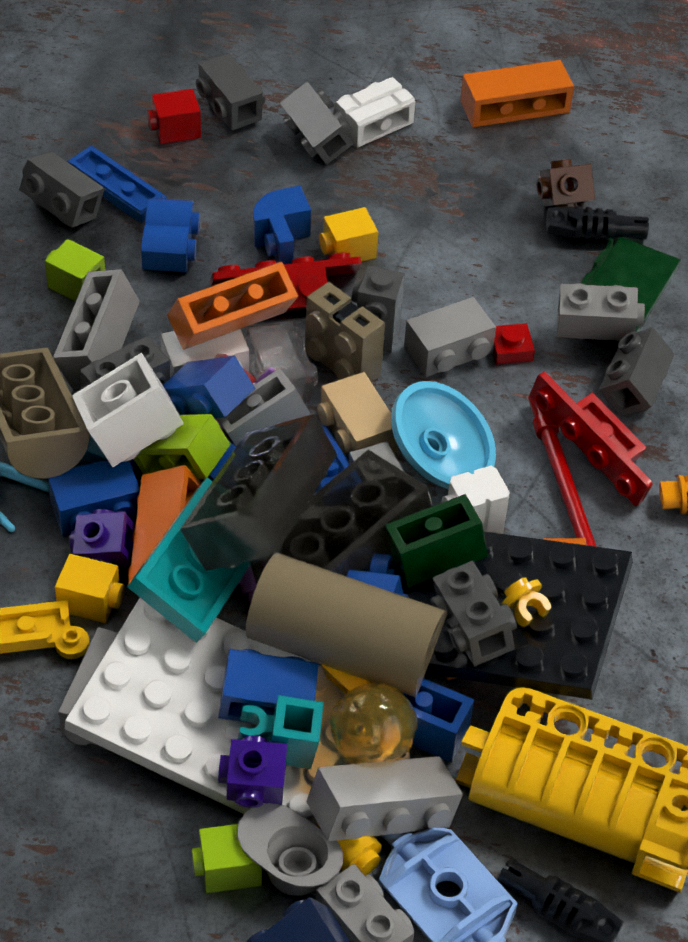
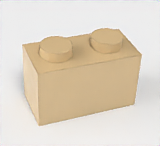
M365 372L321 387V403L317 405L318 415L322 424L331 428L335 441L343 454H347L349 457V452L386 441L393 453H397L398 446L392 430L391 412Z

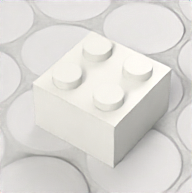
M142 353L72 395L88 432L112 467L121 462L134 459L142 449L157 440L168 438L175 432L176 428L184 424L168 393Z

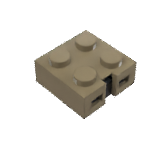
M327 282L307 296L305 351L313 360L320 361L332 370L340 380L362 372L366 373L371 383L379 378L382 370L385 322L363 306L359 308L351 302V297L332 283Z

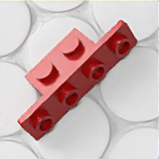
M343 252L328 256L329 260L314 261L313 257L306 256L293 259L292 264H283L298 294L297 299L286 312L306 310L307 296L326 284L327 276L358 272L362 265L361 257H351L350 253ZM277 261L258 262L255 264V268L240 269L239 265L234 264L221 266L218 268V272H213L211 275V287L276 264Z
M545 371L539 374L530 392V397L536 407L541 412L546 413L556 423L562 434L581 449L589 462L607 476L622 496L627 497L635 506L641 504L653 483L634 461L643 455L647 447L593 392L576 403Z

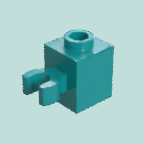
M278 695L273 715H267L261 708L254 705L243 706L240 720L252 722L256 727H240L237 739L242 740L246 736H259L272 743L287 744L286 765L311 769L319 745L324 702Z

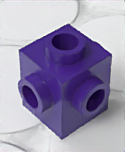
M97 509L92 514L76 515L75 530L71 532L69 539L70 550L74 555L118 565V568H127L131 565L133 551L132 534L136 525L125 512Z
M246 736L242 740L231 739L230 755L220 756L218 783L227 784V800L235 801L236 804L248 808H257L262 806L263 803L282 805L287 744L272 743L259 736Z

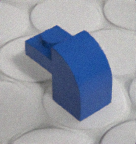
M300 185L275 190L264 195L256 203L253 211L254 247L265 246L268 256H274L277 263L292 264L294 259V240L311 235V208Z

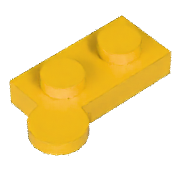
M68 600L0 608V654L55 647L57 653L66 659H77L86 654L90 645V638L83 628L70 626Z

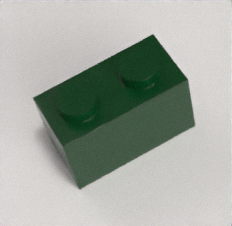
M466 494L385 525L393 560L408 588L430 580L451 568L488 557L482 522Z

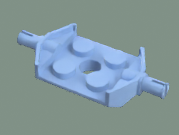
M429 828L415 834L408 832L406 834L381 835L390 845L391 853L385 862L378 884L383 892L384 888L430 942H506L505 937L515 916L518 903L451 829ZM442 881H452L460 887L461 893L454 897H446L441 895L435 886Z

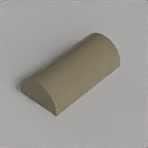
M48 347L1 353L0 440L11 464L17 471L28 477L41 479L59 476L78 464L88 448L89 432Z
M275 553L266 564L254 591L246 621V636L251 640L416 698L446 619L447 611L295 558Z

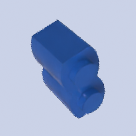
M149 198L141 245L142 269L187 272L188 262L196 260L197 240L192 239V234L199 235L200 213L194 212L193 201Z

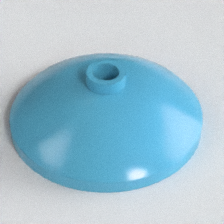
M432 381L414 383L398 395L391 412L394 438L403 457L418 474L438 486L449 489L452 476L466 472L474 474V470L491 465L494 467L496 447L491 429L480 411L464 395L447 385Z

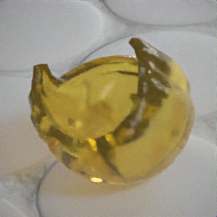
M365 683L351 689L345 694L344 698L336 702L329 718L332 738L338 751L347 761L354 764L368 763L377 758L389 760L401 757L412 748L415 732L418 730V719L411 702L401 690L386 683ZM359 725H362L364 728L362 733L358 730Z

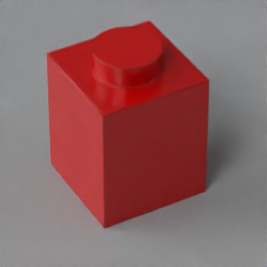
M193 89L152 95V110H147V121L150 131H156L160 144L201 138V110Z

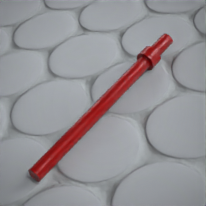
M529 395L528 401L534 415L532 424L537 438L543 441L576 538H586L587 546L597 547L557 436L559 427L546 413L541 412L536 407Z

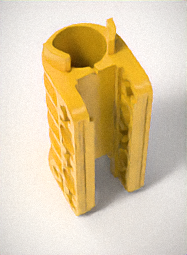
M524 687L516 688L507 694L490 732L470 725L461 741V745L481 752V756L478 757L466 752L455 780L457 784L470 788L469 801L634 863L633 875L681 893L688 873L687 745ZM522 703L530 706V711L525 716L517 714V708H520ZM544 712L548 713L546 725L540 724ZM560 719H565L576 723L579 731L572 735L562 734L555 728L554 723ZM588 728L593 730L590 742L584 740ZM608 736L617 738V743L612 749L604 746ZM631 744L636 745L633 758L627 756ZM647 751L658 753L666 758L667 764L658 768L651 767L644 762L642 754ZM676 760L682 762L678 774L672 773ZM684 805H685V807L687 808V810H686V811H681V810L683 809Z

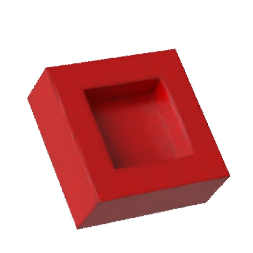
M527 323L496 326L493 347L496 365L534 361L535 349Z

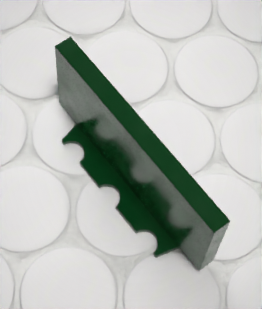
M621 236L613 246V239L610 238L605 251H601L594 262L591 272L586 274L581 284L596 286L620 285L638 288V303L645 304V324L678 270L681 259ZM636 326L635 332H640L642 326ZM583 339L615 353L618 349L619 341Z

